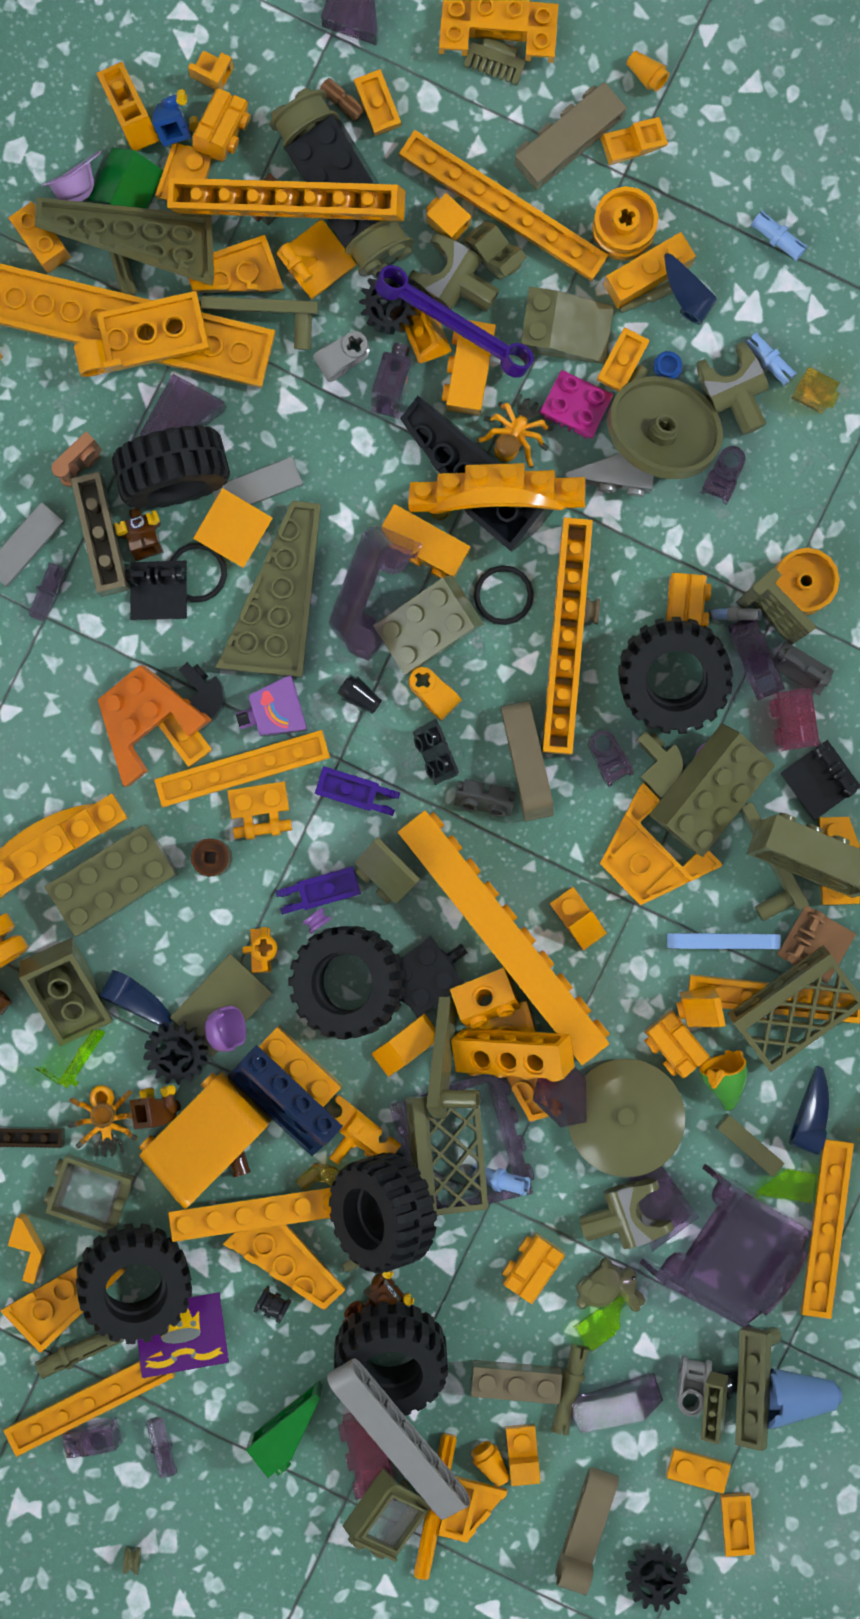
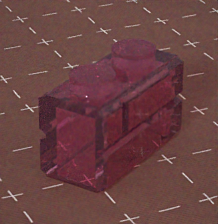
M803 688L773 694L774 700L769 701L771 716L777 718L778 728L774 729L776 746H781L782 752L820 746L812 689Z

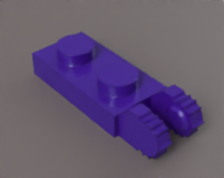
M325 766L322 768L314 793L367 811L374 810L393 816L395 812L392 807L373 803L376 792L392 799H399L400 792L379 786V783Z
M353 866L299 881L297 885L275 891L277 897H285L291 893L300 892L302 902L288 904L280 908L282 915L303 908L308 910L361 894Z

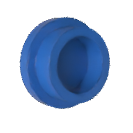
M671 351L660 353L655 358L653 364L656 376L676 379L680 375L683 367L681 358Z

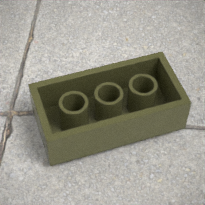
M721 723L649 815L685 847L703 857L775 765L740 732Z
M779 813V815L776 814L758 821L746 854L848 897L860 896V847L856 848L849 845L850 841L844 837L825 835L822 833L823 829L818 826L799 824L795 822V817L786 813Z
M144 824L44 887L76 937L83 935L173 879L179 873L150 826Z

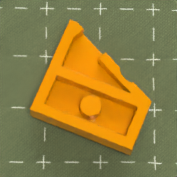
M455 1476L466 1489L470 1499V1506L444 1520L441 1519L438 1536L467 1543L475 1534L479 1525L484 1523L491 1515V1511L507 1496V1488Z

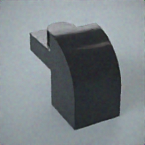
M186 662L179 671L198 691L189 699L190 704L201 713L208 715L212 720L201 729L204 730L223 711L226 700L225 689L218 677H213L207 683L205 679L209 676L198 664L192 667Z

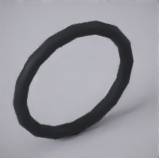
M202 543L187 544L179 548L170 561H176L181 554L190 549H203L213 554L221 567L219 583L212 592L204 596L187 594L188 601L204 602L215 597L224 587L227 578L226 563L222 555Z
M500 565L490 568L480 576L475 585L474 600L476 608L485 619L494 624L508 625L518 622L527 615L533 603L534 592L530 580L522 571L512 566ZM501 571L512 572L519 576L525 583L528 593L527 603L523 610L515 617L507 619L495 618L488 614L480 600V590L485 579L493 573Z

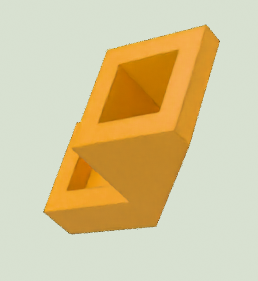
M424 1013L393 1038L377 1048L371 1055L389 1077L434 1044L435 1027Z
M20 1213L15 1218L8 1246L30 1252L22 1281L34 1284L39 1278L46 1249L27 1214Z

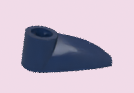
M665 253L664 260L671 289L682 307L680 313L689 321L701 325L717 301V298L672 254Z
M115 970L111 971L99 997L158 1026L163 1023L166 1028H169L170 1022L173 1021L170 1018L171 1015L154 994L133 978Z
M815 1066L789 1137L790 1145L816 1155L821 1152L826 1140V1125L829 1111L828 1085L824 1068L820 1066Z

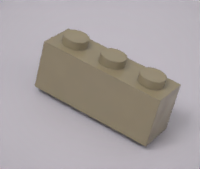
M473 1360L471 1397L560 1405L562 1371L560 1367Z

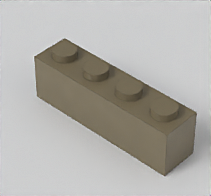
M605 82L599 87L595 85L590 87L583 94L581 102L576 106L570 104L560 114L561 118L554 124L551 122L547 123L538 132L539 137L531 143L526 141L517 149L515 166L536 191L600 139L603 134L607 133L625 118L627 107Z
M100 472L71 478L97 593L104 597L129 591L130 587L125 578L124 561L118 536L114 528L115 522L104 477Z

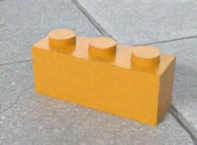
M679 232L605 277L603 286L617 309L668 280L664 260L665 253L672 254L686 268L693 265L696 255L682 232Z
M468 320L489 334L495 335V324ZM453 331L452 344L457 345L455 356L449 355L447 373H452L450 384H444L442 401L447 402V411L480 416L491 354Z
M396 504L391 508L377 533L382 547L393 553L396 550L406 554L405 559L418 567L421 564L428 566L432 569L430 573L439 579L451 575L455 578L471 546Z
M280 1025L259 1046L322 1107L342 1088L343 1084Z

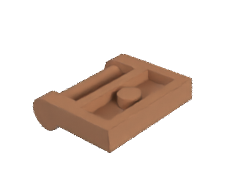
M86 431L54 461L51 467L52 472L56 477L60 478L63 485L72 487L71 478L78 477V474L85 467L91 468L101 458L99 454L103 450Z

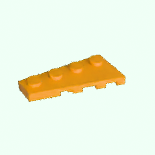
M528 1000L520 1002L521 1007L515 1009L512 1015L503 1018L495 1017L488 1020L485 1026L479 1028L537 1032ZM519 1076L506 1077L529 1121L559 1114L558 1109L554 1106L551 1094L546 1088L545 1090L543 1089L539 1078L524 1080Z
M288 1225L235 1232L223 1242V1245L233 1249L246 1260L256 1264L268 1272L269 1275L278 1281H282L291 1287L292 1290L323 1310L346 1290L344 1285Z

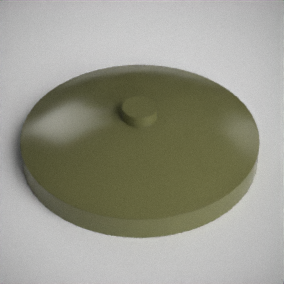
M660 376L643 377L626 384L615 396L608 412V431L616 449L633 466L656 477L684 479L698 475L712 464L722 445V424L713 405L693 387L672 378Z
M617 1059L595 1067L580 1080L570 1099L568 1127L571 1139L578 1152L593 1167L617 1177H637L655 1171L673 1156L684 1134L685 1108L677 1087L663 1071L644 1061Z

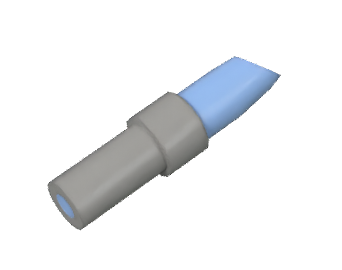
M729 607L708 610L710 618L714 620L739 622L741 620H761L762 610L760 608Z

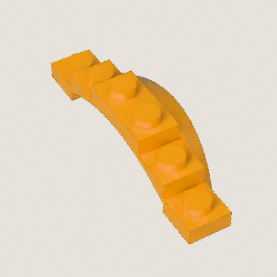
M525 463L466 465L465 473L438 474L437 481L410 482L408 507L409 512H430L432 514L480 507H531L550 510L585 507L586 483L585 477L556 478L555 470L525 471Z
M111 793L95 804L76 806L52 814L27 827L9 840L0 849V899L62 857L127 820L128 816L115 795Z

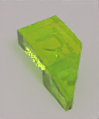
M788 1168L759 1188L757 1195L813 1203L817 1173Z
M618 1296L610 1305L598 1308L573 1326L586 1347L589 1348V1351H594L614 1336L616 1330H620L621 1323H619L621 1307L624 1305V1298L622 1296Z

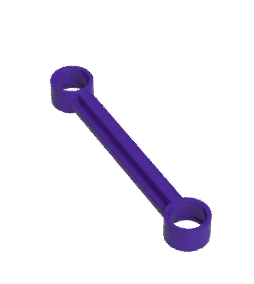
M389 265L381 270L375 282V289L382 298L387 300L403 299L500 359L501 368L507 375L520 378L527 373L534 361V356L526 345L521 343L507 345L410 285L407 274L401 268ZM383 278L395 280L400 287L394 288L389 286ZM509 355H515L519 357L520 359H522L525 365L520 366L515 364L510 359Z

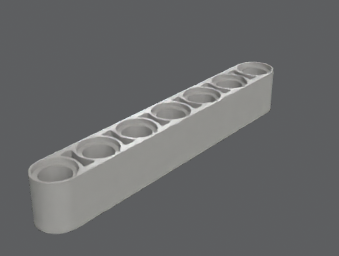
M353 1358L328 1372L327 1380L335 1395L440 1519L444 1520L470 1506V1499L464 1486L359 1360Z

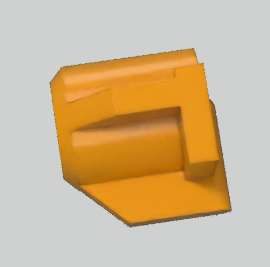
M270 928L250 929L251 946L243 947V954H251L252 973L272 972L271 963L278 957L279 947L270 935Z

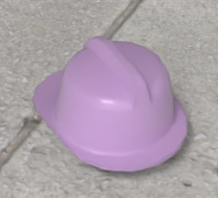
M101 150L90 155L65 174L42 184L41 187L48 185L58 200L78 202L85 200L89 197L94 186L90 161L96 158L101 153Z

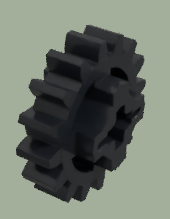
M369 278L367 281L370 288H362L361 290L366 295V299L359 300L360 304L366 306L361 315L370 317L366 324L368 326H375V331L383 333L385 331L386 334L394 335L395 330L400 333L405 332L404 324L413 326L414 322L411 317L420 316L415 307L401 298L393 300V304L388 305L391 300L382 298L375 289L376 280ZM383 278L389 286L394 288L400 287L395 280ZM408 278V283L413 286L415 280Z
M173 1020L170 1022L169 1028H166L163 1023L160 1024L158 1032L152 1031L149 1036L151 1040H147L144 1048L149 1051L145 1052L143 1058L144 1060H151L147 1069L148 1071L157 1070L156 1079L162 1075L165 1076V1084H169L171 1079H175L177 1085H181L184 1077L187 1081L191 1082L194 1077L193 1073L200 1075L203 1069L201 1065H206L208 1058L204 1055L207 1054L208 1046L201 1045L205 1037L204 1035L195 1036L196 1027H193L190 1031L187 1030L186 1022H183L181 1027H176V1023ZM168 1038L167 1044L157 1047L163 1039ZM192 1058H195L190 1066L184 1068L186 1061H191Z
M657 1543L655 1550L651 1551L649 1546L645 1545L644 1554L638 1551L634 1552L637 1559L636 1562L631 1560L627 1562L628 1567L632 1570L625 1572L626 1580L631 1581L626 1584L628 1592H634L632 1595L634 1602L642 1599V1607L644 1609L653 1604L655 1612H658L660 1605L664 1604L668 1611L670 1610L669 1602L672 1600L676 1604H680L679 1593L687 1594V1589L683 1584L690 1583L689 1576L684 1574L688 1571L686 1563H681L682 1556L680 1553L672 1556V1547L668 1546L665 1551H662L660 1543ZM664 1561L669 1562L676 1571L667 1568L664 1565ZM661 1573L662 1576L659 1577L658 1582H654L653 1579L656 1577V1574ZM639 1584H641V1586L648 1587V1589L651 1591V1594H648L645 1591H643Z

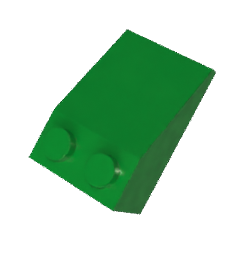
M320 1381L250 1435L246 1451L267 1478L274 1473L279 1476L291 1466L289 1461L292 1460L319 1402L323 1386Z

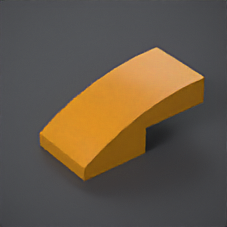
M660 117L635 122L630 128L605 133L600 138L609 165L651 153L668 145Z

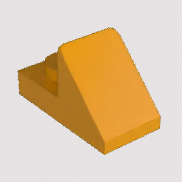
M573 886L549 903L583 951L607 934L593 911L588 908Z
M535 1423L506 1426L511 1486L540 1484Z

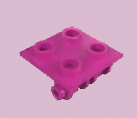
M561 370L540 411V415L545 416L544 420L546 421L548 419L556 424L561 422V428H563L564 424L569 426L567 430L569 432L573 428V432L583 436L584 439L587 437L592 439L614 394Z

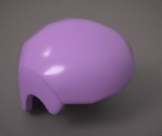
M235 1006L215 1009L207 1017L205 1034L211 1047L221 1052L233 1051L236 1046L242 1045L245 1042V1019L241 1011Z

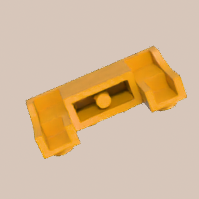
M443 0L439 54H445V50L462 51V56H468L469 38L485 39L487 37L493 40L526 42L525 61H531L532 56L548 58V63H554L559 4L530 2V0Z

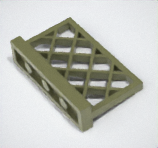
M773 567L742 595L736 603L741 608H747L750 604L755 608H760L762 616L792 645L811 633L816 626L775 584L782 575Z
M822 945L727 1014L768 1070L772 1072L859 1010L860 994L829 951ZM833 968L837 973L835 986L822 985V975ZM842 981L846 987H841ZM804 988L814 989L811 1003L797 1002L798 992ZM819 990L834 991L831 1006L817 1004ZM840 992L850 993L856 999L847 1007L837 1006ZM780 1005L790 1006L787 1020L773 1019L774 1009ZM795 1007L810 1009L807 1023L793 1021ZM815 1010L830 1011L828 1021L823 1024H814ZM756 1022L766 1023L763 1037L751 1036L746 1029ZM771 1024L786 1026L783 1040L769 1038ZM791 1027L806 1028L804 1038L800 1041H789ZM757 1043H762L761 1049L757 1045ZM767 1044L782 1045L780 1055L769 1061L765 1055Z
M427 1096L405 1097L411 1166L417 1167L421 1172V1178L426 1179L429 1185L428 1191L430 1195H433L435 1201L433 1204L434 1211H437V1215L487 1210L488 1198L480 1105L479 1108H472L466 1118L455 1109L447 1108L446 1117L452 1112L462 1121L455 1132L451 1134L441 1126L445 1118H439L435 1121L429 1116L428 1109L426 1108ZM472 1117H473V1125L469 1122ZM429 1121H430L432 1124H434L431 1129H430ZM466 1125L474 1131V1140L468 1148L456 1139ZM437 1128L449 1137L439 1151L431 1145V1136ZM453 1141L465 1151L455 1164L443 1155ZM474 1147L476 1150V1155L472 1152ZM432 1151L436 1154L433 1159H432ZM468 1155L477 1162V1169L471 1177L459 1169V1166ZM440 1158L452 1167L442 1181L433 1172V1166ZM456 1171L467 1180L457 1194L446 1185ZM477 1177H478V1184H477L476 1182H474V1180H475ZM434 1180L438 1183V1186H437L436 1188H435ZM471 1184L479 1190L480 1203L468 1204L461 1198ZM442 1188L454 1196L447 1207L436 1208V1196ZM458 1201L463 1204V1205H460V1206H455V1204H456Z

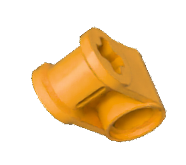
M419 667L409 677V688L440 721L462 701L459 695L429 668ZM417 674L420 677L427 675L429 687L426 688L423 685L417 687L415 685L417 682L415 676Z

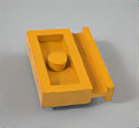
M178 142L172 144L155 194L156 198L167 201L169 178L207 179L214 158L195 151L192 146H185Z

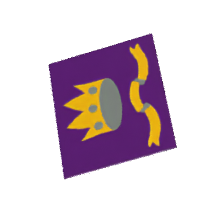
M220 1292L188 1298L189 1307L186 1313L180 1312L181 1321L175 1327L170 1324L167 1327V1334L162 1337L156 1334L152 1336L153 1341L144 1343L143 1339L137 1340L142 1378L229 1363ZM160 1351L163 1353L162 1356L148 1358Z

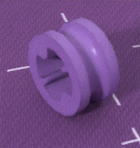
M323 907L302 922L310 927V934L332 919L324 914L325 909Z

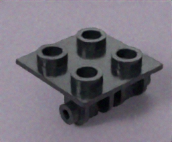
M187 561L130 562V569L125 570L126 581H130V620L187 619Z
M437 719L413 731L415 747L422 753L426 763V773L433 780L434 784L437 785L458 776V767L451 755V750H449L448 743Z
M828 740L780 773L814 821L845 798L855 794L860 788L859 782Z

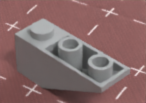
M620 453L568 471L564 477H585L586 488L587 485L597 486L598 491L615 493L616 489L625 490L627 495L634 497H644L645 493L650 494L654 479L653 475L636 468Z

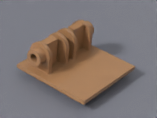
M806 906L790 930L777 956L796 965L824 945L839 965L856 934L826 917L824 913ZM832 968L823 974L821 981L828 984L835 970Z

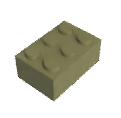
M451 575L442 577L373 626L404 675L424 666L483 626L484 623L454 576Z

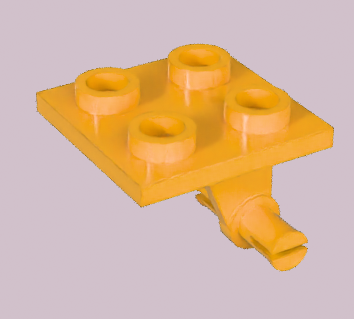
M323 219L319 220L292 242L282 245L276 253L311 300L357 266V263L351 255H347L344 246Z

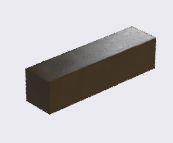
M0 1126V1147L62 1148L65 1145V1127Z

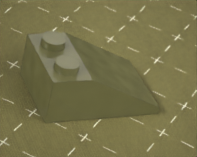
M529 287L521 344L526 345L536 355L605 364L614 306L557 290Z
M378 837L355 861V864L358 866L355 872L366 883L372 880L379 887L376 893L387 904L391 901L397 904L421 880Z
M69 938L20 961L19 979L60 1046L113 1022L104 999L99 997L101 993L89 966L73 938Z

